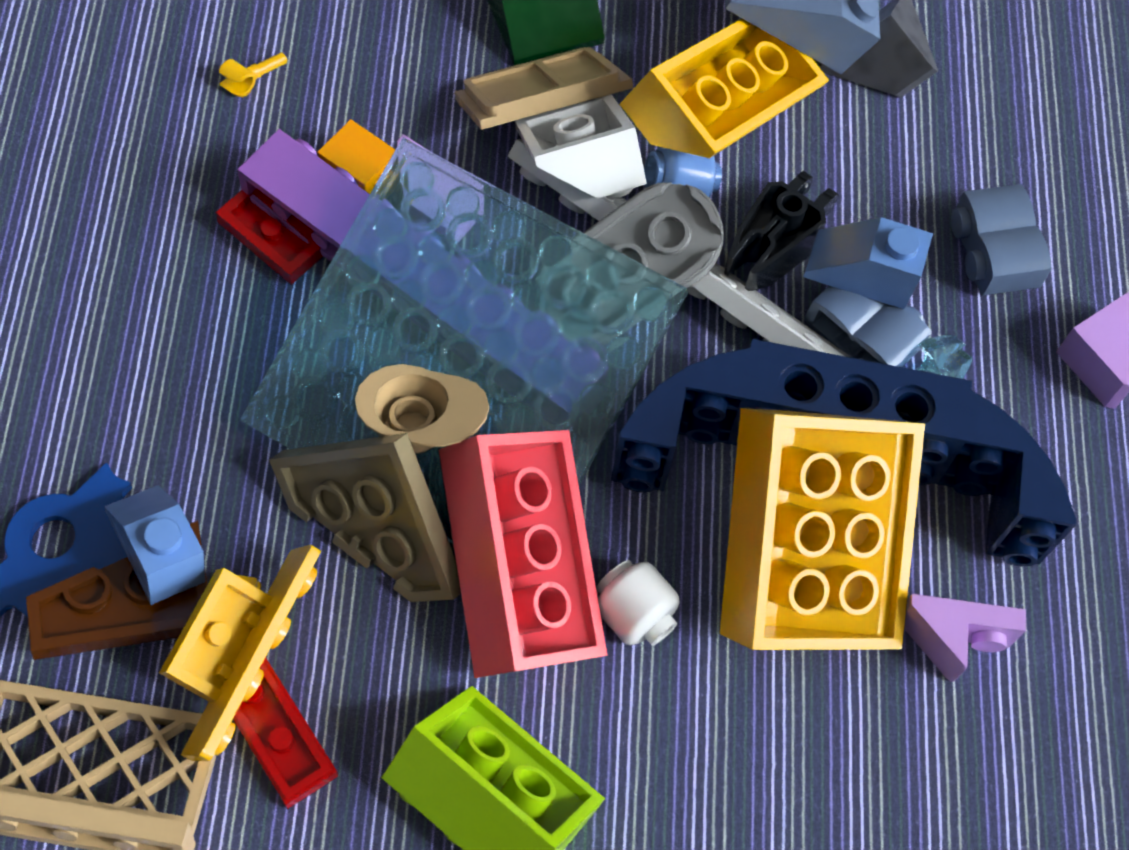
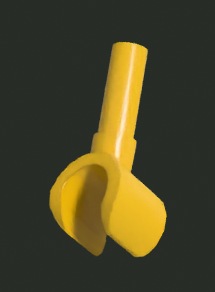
M281 52L262 62L254 63L247 68L233 59H228L219 68V73L226 77L225 80L220 82V86L238 97H245L253 89L256 79L287 64V58Z

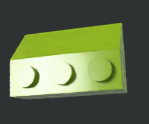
M470 686L415 725L381 777L399 793L406 803L414 806L438 827L450 842L463 850H564L606 799L473 686Z

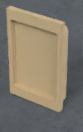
M583 47L470 77L464 80L465 89L455 91L454 94L459 106L483 130L633 88V82L631 77L601 53H597L590 47Z

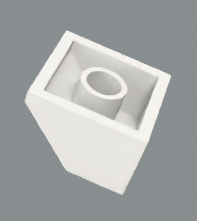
M612 94L515 121L516 129L536 167L597 199L605 196L607 198H619L629 194L633 188L647 184L635 126Z

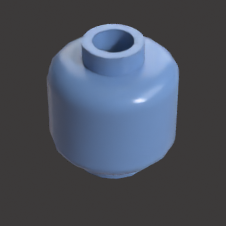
M659 146L656 151H651L648 154L644 166L647 183L645 188L657 183L667 182L684 186L687 184L700 189L710 198L712 192L718 191L722 180L721 165L715 162L714 156L705 158Z

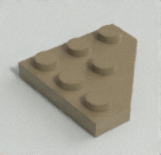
M408 433L288 449L269 459L289 510L305 522L314 518L335 534L332 543L366 569L375 564L396 580L393 589L408 601L454 600L461 594L456 560Z

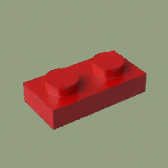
M257 188L250 195L241 190L216 211L218 223L292 285L323 257L320 252L321 247L311 237L314 231L294 215L284 220L308 240V243H306L283 226L277 219H274L252 203L250 196H256L272 211L271 205L275 201Z

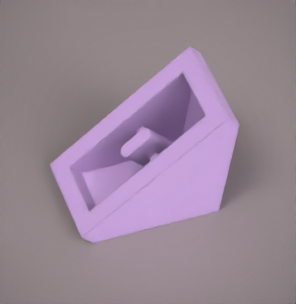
M1129 292L1073 327L1056 351L1103 406L1113 409L1129 393Z

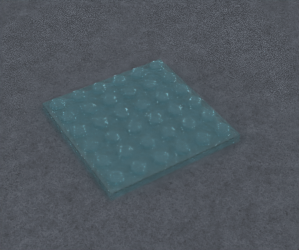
M403 137L240 420L289 449L379 437L375 431L366 427L357 415L355 397L359 385L370 373L385 366L412 365L430 371L463 377L477 383L486 392L490 407L487 419L480 429L469 438L476 435L569 430L578 485H580L688 295V289ZM434 447L425 453L416 454L447 539L453 543L439 449L444 447Z

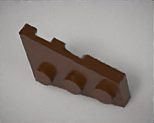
M197 520L190 523V526L202 548ZM128 557L101 569L89 568L27 596L30 647L33 660L178 638L207 587L206 571L204 583L150 605Z

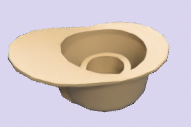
M406 364L385 366L370 373L359 385L355 397L357 415L366 427L375 431L379 437L408 433L415 454L425 453L434 447L457 444L474 435L485 423L490 408L486 392L477 383L463 377Z

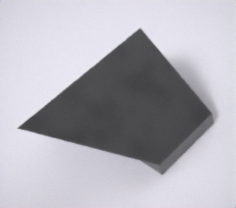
M893 0L879 10L881 39L847 70L839 74L822 64L819 67L822 72L895 95L899 98L938 72L912 0Z

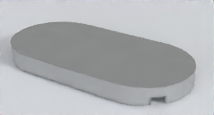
M672 182L657 183L643 189L554 253L543 264L536 278L535 295L533 294L535 314H543L552 319L559 326L562 334L578 346L586 345L595 349L610 344L696 283L713 268L720 256L724 241L723 224L716 206L704 192L687 184L684 186L672 184Z

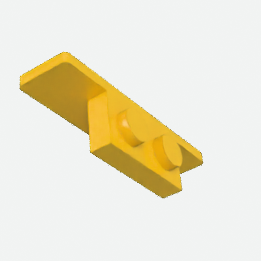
M311 544L291 550L267 594L226 568L217 569L214 572L159 671V674L208 701L204 712L181 753L183 757L191 761H210L213 755H219L227 747L235 731V723L231 721L241 702L249 700L258 689L264 674L260 666L269 649L276 648L287 634L291 624V619L287 615L296 598L304 596L312 586L317 576V569L313 566L321 550Z

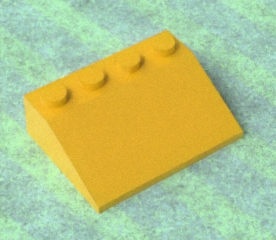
M740 409L720 635L752 650L902 649L925 430L924 423L795 411Z

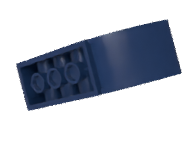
M751 339L749 348L717 354L696 362L660 383L636 407L621 429L611 481L622 483L625 488L631 491L642 493L651 492L654 489L664 491L678 434L685 435L689 440L699 444L721 442L737 446L741 408L918 422L925 424L919 486L933 483L953 487L956 492L963 495H990L985 554L1003 557L1004 562L1014 566L1040 565L1076 526L1077 521L1066 487L1046 453L1028 431L1003 409L972 391L971 380Z

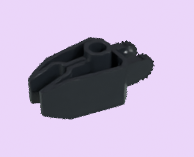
M805 171L800 172L788 185L783 181L768 182L738 228L729 252L724 274L729 276L744 263L753 262L756 264L750 270L745 285L746 290L753 291L775 283L810 256L817 232L824 229L826 216L837 202L838 193L828 188L819 195L815 202L805 197V194L810 189L813 177Z

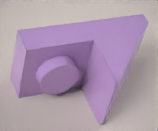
M911 594L907 600L904 630L949 681L954 682L967 668L968 642L971 643L973 649L983 652H1000L1009 648L1026 632V609Z

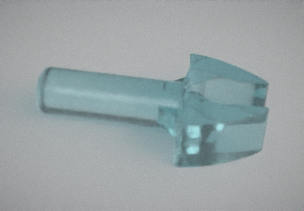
M936 336L919 343L925 357L922 365L916 370L963 379L972 363L973 357L961 349L966 344L956 336Z

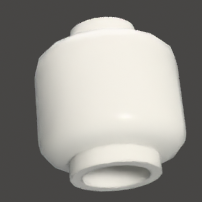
M626 560L614 567L598 583L596 590L600 594L598 602L601 618L626 645H634L647 640L651 646H654L677 626V622L672 616L679 606V596L649 562H639L633 565L630 560Z

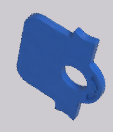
M105 463L72 496L49 494L35 498L21 507L12 517L6 529L4 540L7 558L0 564V617L9 609H17L28 618L27 596L89 568L101 569L127 557L105 512L104 506L124 499L125 495L132 489V485L129 481L120 479L113 474L108 463ZM53 520H62L71 524L75 530V540L72 547L65 554L56 558H44L33 551V536L43 524Z

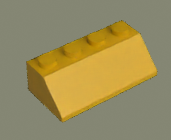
M740 19L651 69L619 105L650 145L711 158L824 86L829 79L811 57L750 22Z

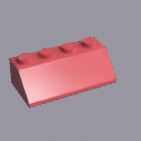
M569 430L476 435L460 443L439 449L474 678L608 656Z

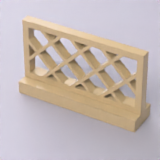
M0 680V709L4 699L29 703L36 714L5 733L0 729V751L5 750L16 769L0 779V835L86 850L195 849L194 833L216 756L213 755L210 761H191L186 759L179 763L166 741L186 729L194 730L202 715L201 713ZM39 705L50 707L42 711ZM71 710L86 712L93 726L61 743L50 722ZM97 714H98V715L108 716V717H106L105 719H103V720L100 721V719H99V717L97 716ZM128 720L144 722L151 736L120 753L108 732ZM155 724L164 725L166 727L162 728L161 730H158ZM43 727L55 748L22 766L10 745ZM101 736L114 758L81 776L69 755ZM159 746L172 768L141 786L128 764ZM63 759L75 781L53 794L37 792L30 778ZM121 769L134 791L113 804L97 802L89 787ZM196 769L192 783L187 774ZM180 779L189 793L183 816L157 812L148 797ZM23 782L28 790L14 787ZM83 792L87 800L73 797ZM142 802L146 810L132 807Z

